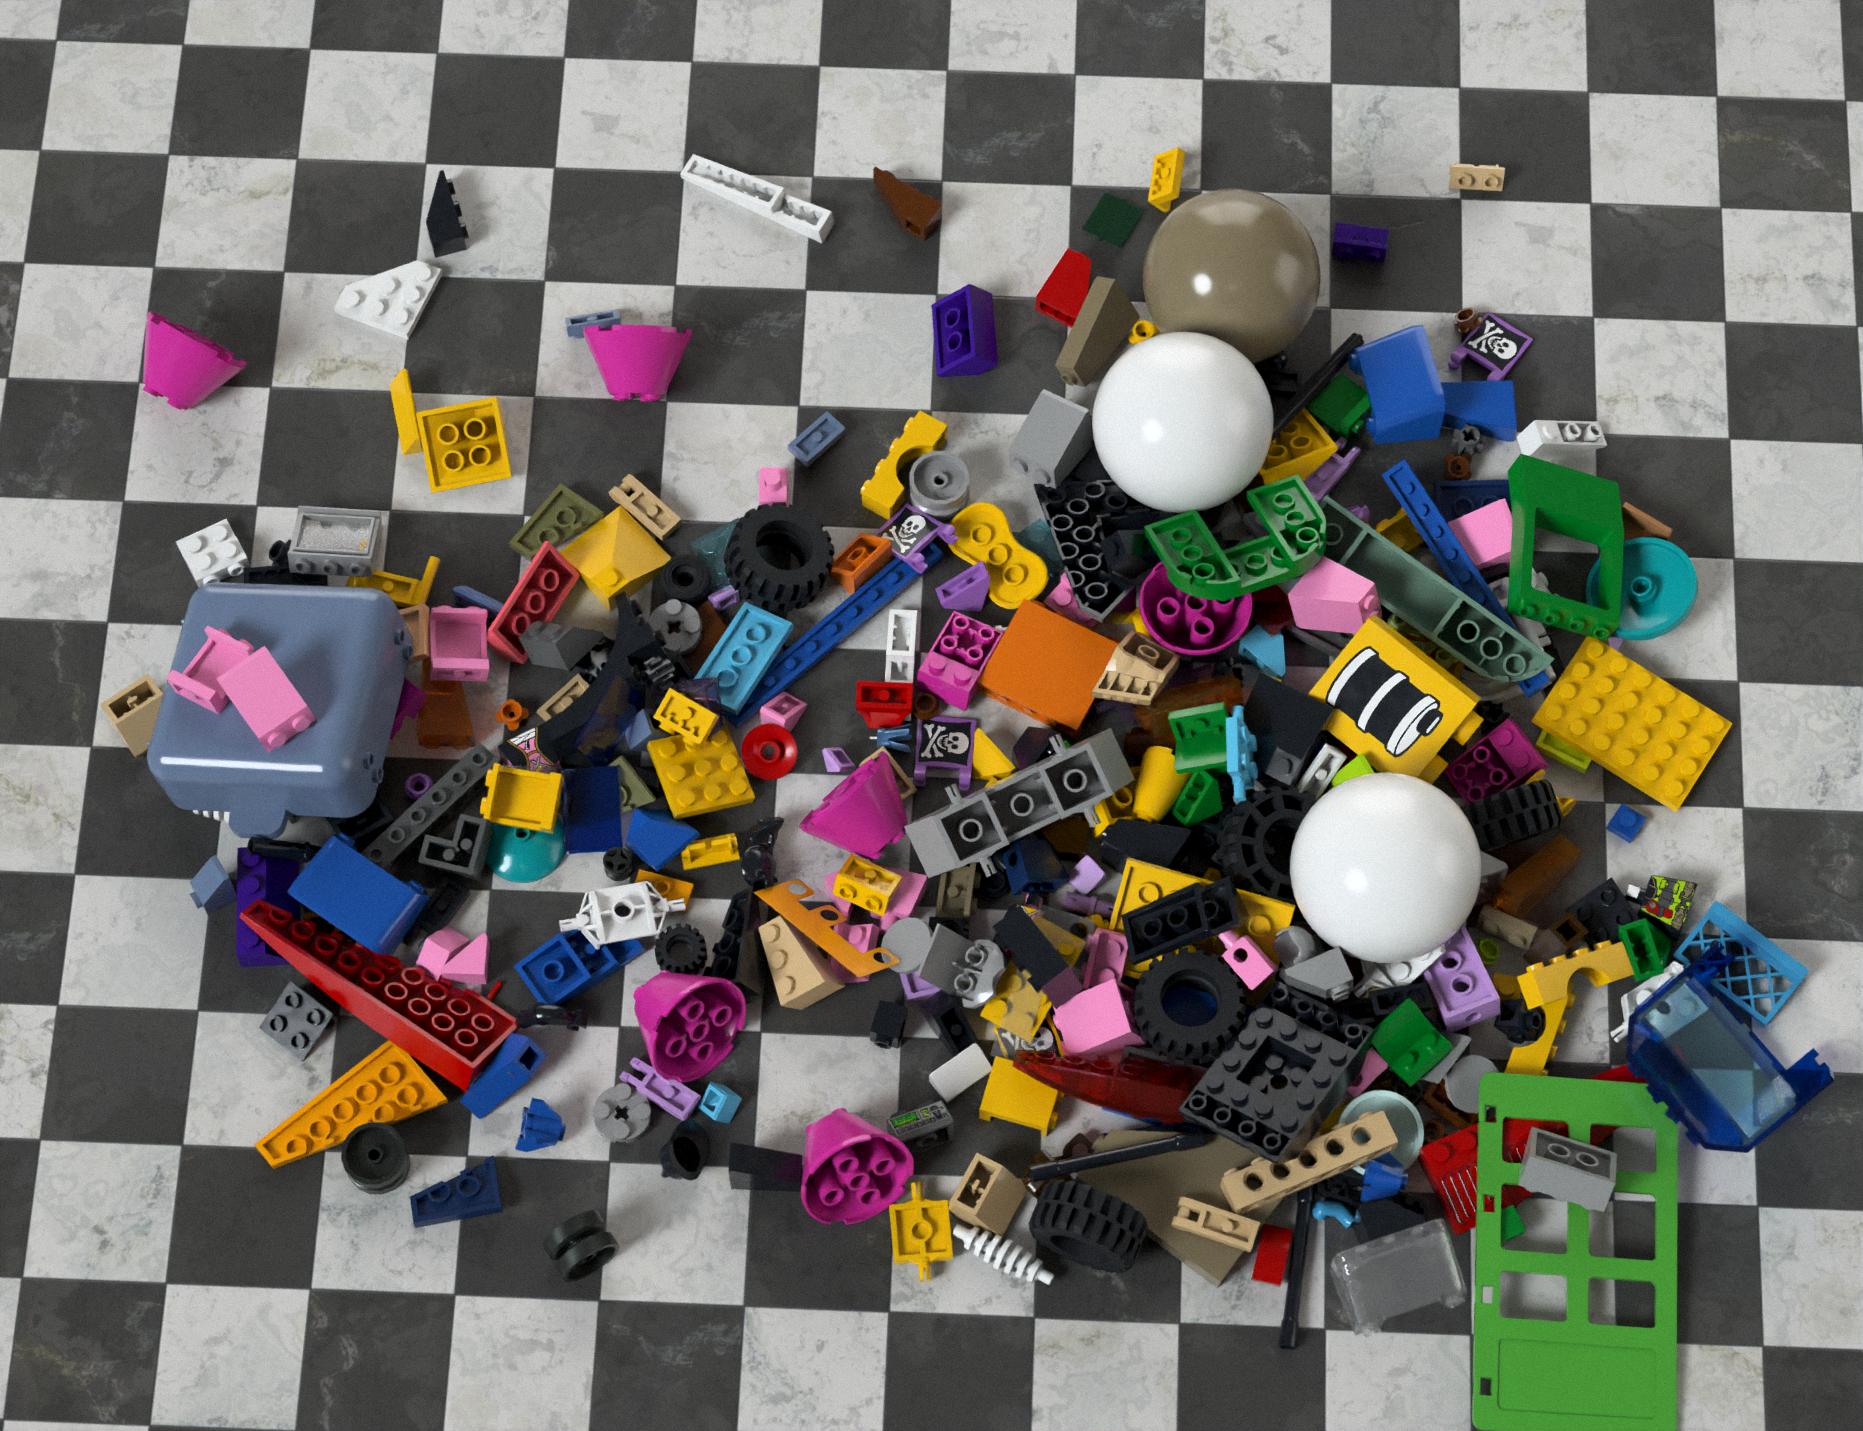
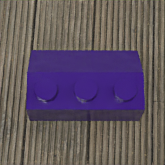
M968 284L931 305L937 376L980 375L998 365L992 293Z

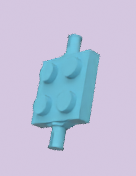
M1233 706L1231 707L1232 717L1226 718L1227 772L1232 777V784L1234 785V801L1242 802L1246 800L1245 790L1254 789V779L1258 777L1256 762H1253V752L1257 751V741L1255 735H1252L1244 723V707Z

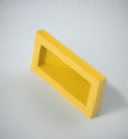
M978 728L974 736L971 779L990 780L994 777L999 781L1016 773V767L984 732Z

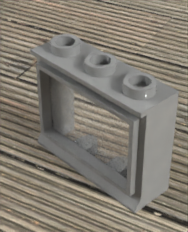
M298 506L291 545L287 553L290 573L373 578L383 531L381 511Z

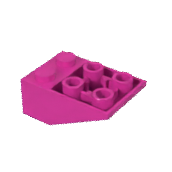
M953 611L918 670L915 690L929 693L940 701L967 711L978 692L977 681L1004 632Z
M1508 718L1447 765L1443 772L1465 803L1468 804L1524 785L1539 770H1546L1550 766L1520 725Z

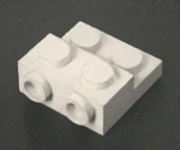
M227 519L176 541L198 588L208 583L220 582L230 576H238L244 572L243 568H250L248 558Z

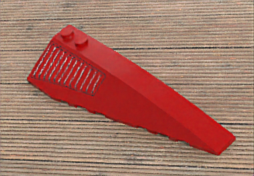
M1679 1046L1587 1079L1668 1085L1673 1087L1689 1075L1692 1070ZM1496 1116L1486 1119V1122L1495 1123ZM1503 1119L1502 1159L1508 1163H1522L1531 1127L1568 1138V1125L1564 1122ZM1478 1123L1420 1147L1417 1157L1456 1236L1476 1228ZM1591 1125L1590 1145L1597 1146L1618 1127L1620 1128V1126ZM1502 1185L1501 1210L1511 1205L1516 1208L1517 1205L1536 1192H1530L1519 1185ZM1484 1196V1212H1494V1197Z

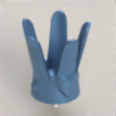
M911 724L893 728L878 727L877 736H870V739H877L878 749L884 746L885 748L911 753L908 745L894 742L912 739L909 729H903L910 727Z

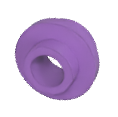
M414 774L405 783L406 794L410 799L417 801L433 786V782L425 774ZM418 785L425 787L422 791H415Z

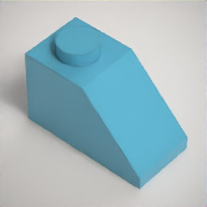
M1262 619L1240 641L1238 653L1261 672L1281 679L1284 683L1286 666L1283 636L1275 625L1268 624Z

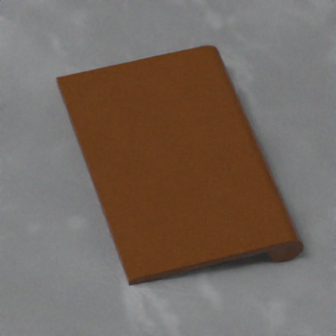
M706 601L695 609L702 620V638L700 643L692 652L681 656L695 675H697L729 626L710 601ZM680 624L673 625L668 633H680Z

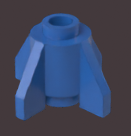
M532 1098L529 1108L523 1107L522 1110L523 1121L515 1150L530 1152L555 1146L557 1141L563 1140L566 1124H562V1118L544 1100Z
M1390 1153L1367 1162L1361 1179L1363 1184L1369 1185V1187L1363 1185L1360 1201L1366 1202L1376 1199L1378 1202L1398 1195L1400 1189L1405 1190L1408 1173L1403 1172L1404 1166Z

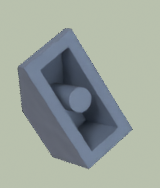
M642 709L622 726L630 750L648 752L647 744L649 741L680 735V733L675 731L674 735L661 729L659 727L661 722L653 718L657 710Z
M216 855L210 857L190 881L194 891L190 894V897L197 909L203 907L207 915L237 899L231 880Z

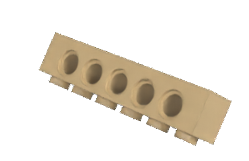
M1374 1110L1360 1115L1358 1121L1349 1125L1347 1122L1337 1124L1331 1129L1332 1132L1323 1136L1320 1133L1314 1134L1296 1159L1276 1165L1263 1157H1259L1253 1160L1251 1166L1241 1170L1240 1167H1235L1225 1172V1177L1221 1179L1220 1187L1232 1213L1237 1215L1245 1214L1396 1150L1399 1141L1384 1111L1375 1113ZM1362 1133L1368 1137L1369 1142L1360 1144L1354 1139V1135ZM1329 1145H1337L1341 1148L1342 1153L1333 1155L1329 1153L1327 1147ZM1310 1156L1315 1160L1316 1164L1305 1166L1301 1163L1300 1158ZM1277 1167H1282L1288 1171L1289 1175L1285 1178H1280L1274 1174L1273 1170ZM1251 1178L1257 1179L1261 1182L1262 1187L1251 1189L1246 1181Z

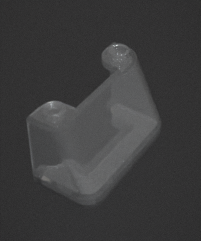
M1435 1219L1344 1250L1333 1257L1329 1270L1355 1336L1364 1334L1365 1337L1374 1335L1381 1331L1380 1326L1384 1324L1385 1320L1436 1302H1440V1305L1447 1304L1448 1308H1452L1462 1304L1467 1297V1290L1444 1219Z

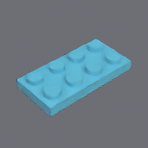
M744 602L689 686L699 693L702 700L734 715H738L793 631V623ZM688 689L689 694L694 693L692 689Z

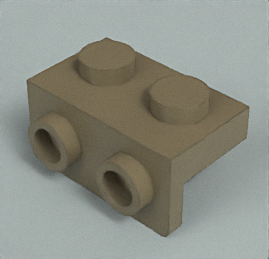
M976 862L970 863V867L962 866L958 869L955 868L941 873L935 917L964 919V924L969 925L970 915H976L978 898H973L974 888L979 889L981 872L976 871Z
M1487 903L1484 904L1475 928L1528 951L1539 925Z

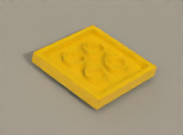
M727 725L712 729L707 738V741L710 742L708 747L699 745L697 748H694L682 741L684 737L682 734L648 742V752L675 820L753 803L755 796Z

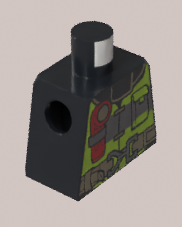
M1652 875L1646 889L1629 884L1625 897L1628 901L1640 905L1637 913L1640 920L1646 918L1647 921L1672 940L1677 941L1697 883Z

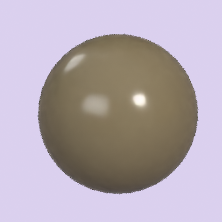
M1236 188L1205 192L1185 201L1174 209L1164 219L1152 237L1146 252L1142 273L1145 301L1155 325L1162 334L1195 332L1213 336L1236 348L1252 364L1267 360L1280 353L1301 334L1316 307L1321 282L1320 263L1316 247L1299 218L1282 203L1267 195Z

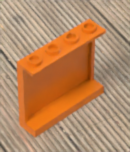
M1023 599L977 681L978 692L1077 740L1082 732V724L1096 700V697H1091L1092 691L1105 671L1120 641L1112 636L1104 637L1096 633L1095 629L1089 625H1079L1071 621L1070 617L1064 613H1054L1047 610L1046 606L1039 601Z

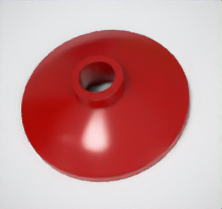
M762 724L753 728L745 736L741 746V757L747 770L754 776L764 780H774L783 777L793 768L797 759V744L794 737L787 729L776 724ZM766 746H773L775 753L767 755L765 753Z

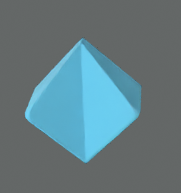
M710 1082L698 1108L713 1120L728 1124L731 1122L742 1098L727 1086Z

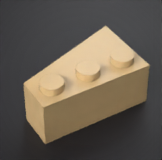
M778 916L758 927L781 1006L802 1010L845 987L843 981L838 979L831 970L832 965L828 959H824L818 951V945L786 918Z

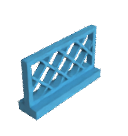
M1715 900L1706 915L1673 954V958L1696 973L1703 971L1698 965H1703L1705 970L1708 964L1724 963L1726 978H1712L1707 983L1765 1027L1797 987L1802 984L1809 973V969L1717 900ZM1708 921L1719 928L1720 938L1703 939L1702 929ZM1723 932L1730 937L1724 938ZM1699 934V939H1700V940H1699V941H1693V940L1696 938V936ZM1736 941L1742 945L1743 956L1727 957L1726 942ZM1721 943L1723 958L1706 960L1704 945ZM1689 946H1701L1702 960L1690 961L1682 955ZM1747 950L1754 955H1747ZM1748 960H1762L1766 965L1767 973L1750 975ZM1744 961L1746 976L1730 977L1728 962ZM1770 967L1774 969L1776 972L1771 973ZM1784 977L1792 984L1787 991L1774 993L1772 978ZM1767 978L1769 993L1753 995L1751 980ZM1747 980L1748 996L1737 997L1732 993L1730 982ZM1720 983H1727V988ZM1781 997L1779 1001L1775 1004L1774 998ZM1771 999L1772 1009L1766 1017L1755 1010L1754 1000ZM1750 1000L1751 1006H1749L1744 1001Z

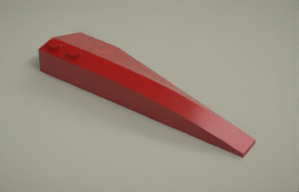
M257 899L240 913V918L327 995L379 1034L465 1092L474 1083L510 1034H516L520 1028L516 1018L473 990L466 988L465 991L453 987V982L445 978L437 981L425 975L426 970L417 966L415 968L406 967L401 964L400 959L391 955L377 954L358 941L356 944H352L343 940L344 935L335 931H332L331 934L316 928V923L307 919L306 921L296 920L292 918V913L265 901Z

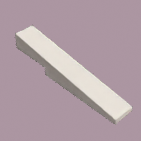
M694 154L680 173L682 179L819 243L824 242L835 224L832 211L787 195L783 187Z

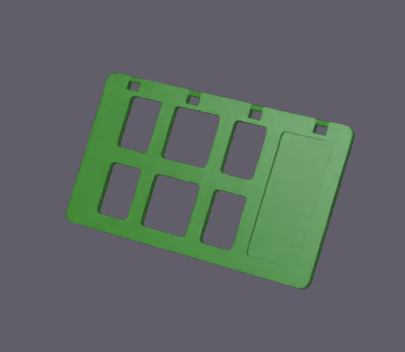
M1496 1072L1484 1074L1479 1080L1478 1090L1479 1120L1472 1422L1474 1426L1481 1431H1676L1678 1095L1676 1090L1668 1085ZM1486 1107H1496L1495 1123L1486 1122ZM1503 1119L1564 1122L1568 1125V1138L1589 1145L1591 1125L1654 1130L1656 1133L1655 1172L1616 1171V1183L1612 1192L1652 1195L1655 1198V1259L1638 1260L1592 1256L1589 1253V1210L1567 1201V1252L1565 1254L1503 1249L1500 1244L1501 1187L1505 1184L1518 1185L1521 1163H1508L1502 1159ZM1484 1196L1494 1197V1212H1484ZM1512 1272L1563 1276L1566 1279V1320L1558 1322L1502 1317L1499 1313L1500 1273ZM1589 1279L1652 1283L1655 1287L1654 1327L1641 1328L1590 1323L1588 1320ZM1483 1287H1492V1303H1482ZM1481 1378L1491 1379L1490 1396L1481 1395Z

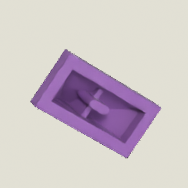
M980 561L935 590L942 607L945 609L981 612L991 579L984 562Z

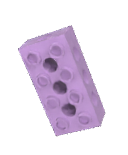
M1463 924L1444 943L1446 952L1420 975L1422 982L1427 983L1432 1004L1444 1030L1448 1032H1455L1501 1014L1500 998L1465 924Z

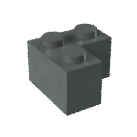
M460 814L453 841L425 835L418 862L427 869L480 881L495 826L486 819Z

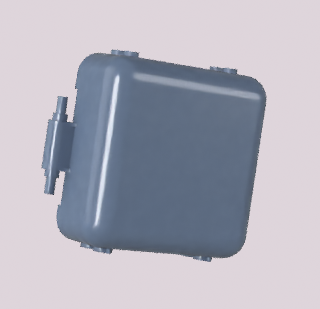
M213 582L198 588L190 598L185 618L181 619L182 629L170 672L172 670L181 674L184 672L207 642L208 636L204 631L207 626L216 630L222 628L232 638L238 641L244 639L254 647L253 652L265 646L307 704L316 721L311 723L305 730L286 740L282 746L268 753L231 700L222 712L217 714L177 694L167 681L151 741H147L148 767L174 805L181 809L231 812L229 827L233 833L239 838L250 839L251 837L262 839L278 838L286 829L289 815L347 818L365 811L373 802L378 783H381L383 779L382 767L408 662L413 658L414 654L412 633L394 601L389 595L379 589L362 587Z

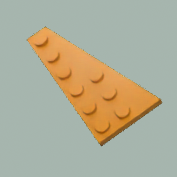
M388 1040L254 1145L270 1166L276 1169L344 1143L347 1135L357 1126L368 1122H382L386 1125H391L446 1104L448 1100L406 1051Z

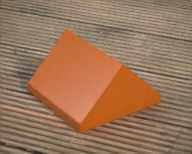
M861 533L834 559L829 576L852 595L893 561L891 541Z

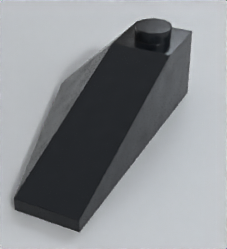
M754 886L733 895L722 923V927L725 929L723 937L719 943L714 944L712 952L716 954L711 967L705 968L702 975L724 978L731 981L743 993L746 1005L763 997L767 975L764 946L758 929L761 926L758 896L754 893L757 891V888Z

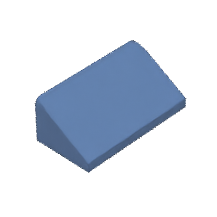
M456 586L452 590L456 604L465 608L475 606L480 609H487V618L492 621L495 620L504 606L503 603L468 586Z

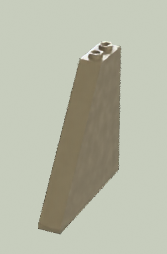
M1110 1130L1106 1137L1101 1134L1091 1148L1095 1150L1094 1153L1173 1137L1180 1133ZM1204 1134L1205 1147L1181 1152L1174 1151L1076 1172L1075 1182L1106 1191L1108 1194L1122 1199L1123 1202L1129 1203L1135 1210L1140 1211L1148 1224L1146 1236L1217 1288L1244 1252V1250L1188 1231H1181L1171 1226L1173 1217L1177 1216L1179 1211L1177 1205L1180 1197H1187L1232 1213L1220 1187L1221 1179L1225 1177L1224 1173L1235 1167H1240L1241 1170L1251 1166L1253 1160L1261 1156L1221 1135ZM1303 1156L1300 1158V1161L1303 1165L1307 1166L1312 1157ZM1277 1167L1273 1170L1274 1174L1280 1178H1285L1289 1175L1288 1171L1282 1167ZM1251 1178L1246 1181L1251 1189L1262 1187L1261 1182L1257 1179ZM1284 1197L1240 1216L1260 1222L1258 1233ZM1191 1212L1188 1220L1197 1222L1199 1213Z

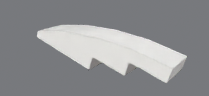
M889 610L885 682L913 683L917 610ZM911 713L903 721H911Z

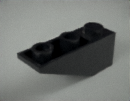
M444 170L439 171L426 219L427 231L435 258L466 250L464 240L469 238L465 223L460 224L458 217L462 216L459 202H453L451 195L456 194L452 179L446 180Z

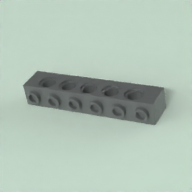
M479 742L360 854L394 876L422 849L425 835L435 837L488 787L485 785L488 769L493 770L494 763L500 764L499 759Z

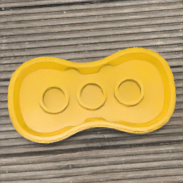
M989 502L974 503L964 508L951 520L949 524L955 528L954 534L959 539L953 545L948 544L954 554L973 566L980 561L984 562L991 579L987 593L995 604L1006 609L1019 608L1023 599L1032 601L1044 590L1049 577L1046 564L1037 554L1024 548L1017 542L1012 535L1007 517L999 507Z

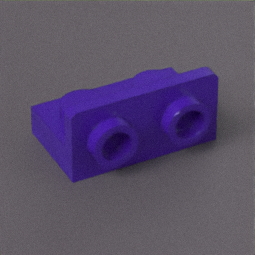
M1336 222L1331 255L1342 259H1363L1371 263L1384 262L1389 229Z

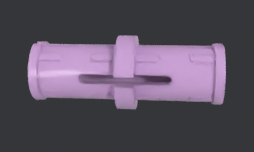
M1070 891L1066 892L1063 909L1084 913L1087 916L1099 914L1103 919L1111 920L1115 906L1114 903L1098 900V896L1094 895L1091 898L1071 893Z

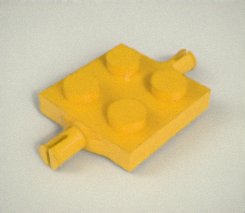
M916 1182L910 1184L912 1200L903 1204L889 1205L894 1265H918L919 1282H924V1271L926 1273V1282L932 1280L930 1264L936 1261L953 1260L948 1200L931 1201L924 1199L923 1183L918 1182L917 1193Z

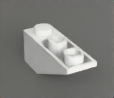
M1534 420L1516 437L1522 454L1544 461L1607 446L1599 422Z

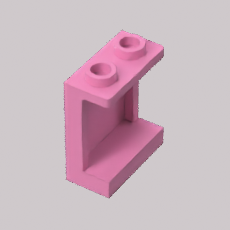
M446 605L431 608L429 618L430 680L487 682L489 673L486 635L487 609H480L475 606L452 608Z
M207 626L204 631L208 636V640L182 674L172 670L166 679L177 694L220 714L230 699L216 678L253 654L254 647L244 639L238 641L232 638L222 628L216 630Z

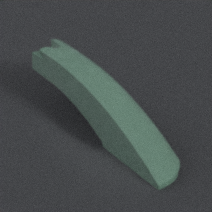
M1326 495L1320 502L1319 506L1326 519L1327 545L1323 556L1374 582L1381 605L1473 671L1494 681L1517 682L1539 674L1554 660L1549 654L1390 542Z

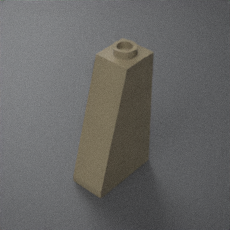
M1099 276L1095 278L1056 361L1055 366L1061 374V379L1070 386L1087 387L1140 318V315L1116 279Z

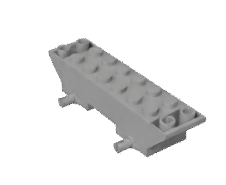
M1111 728L1067 749L1060 733L1055 735L1056 740L1052 736L1049 740L1056 754L964 798L961 797L956 783L951 785L955 796L950 786L944 788L951 800V804L904 826L927 877L930 878L955 868L958 869L973 862H980L986 877L991 876L987 864L992 874L997 872L990 858L996 850L1060 818L1063 819L1073 813L1084 812L1090 827L1095 826V823L1097 825L1101 823L1094 807L1101 800L1113 795L1114 792L1135 780Z

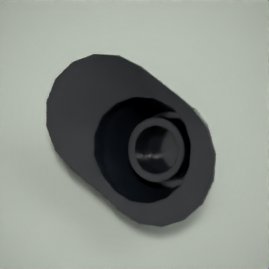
M689 1119L681 1121L675 1128L670 1140L661 1148L659 1160L663 1168L661 1172L663 1178L671 1177L676 1180L684 1178L692 1181L699 1177L710 1151L707 1133L699 1123Z

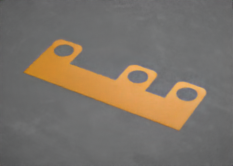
M792 879L754 892L858 978L897 965L900 962L896 956L882 947L861 953L832 930L830 926L847 920L846 916L835 907L824 905L809 911L797 900L814 895V891L801 880ZM798 884L803 886L806 892L804 894H794L789 891L788 886ZM823 910H831L837 913L838 919L834 921L826 920L820 913ZM878 952L885 953L891 957V962L880 963L873 958V955Z

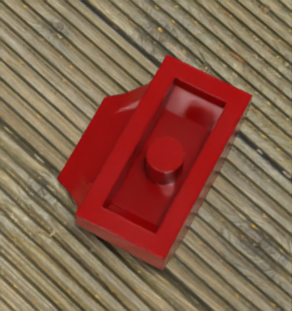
M857 681L855 708L862 714L869 729L901 726L905 717L912 713L914 685L913 683Z

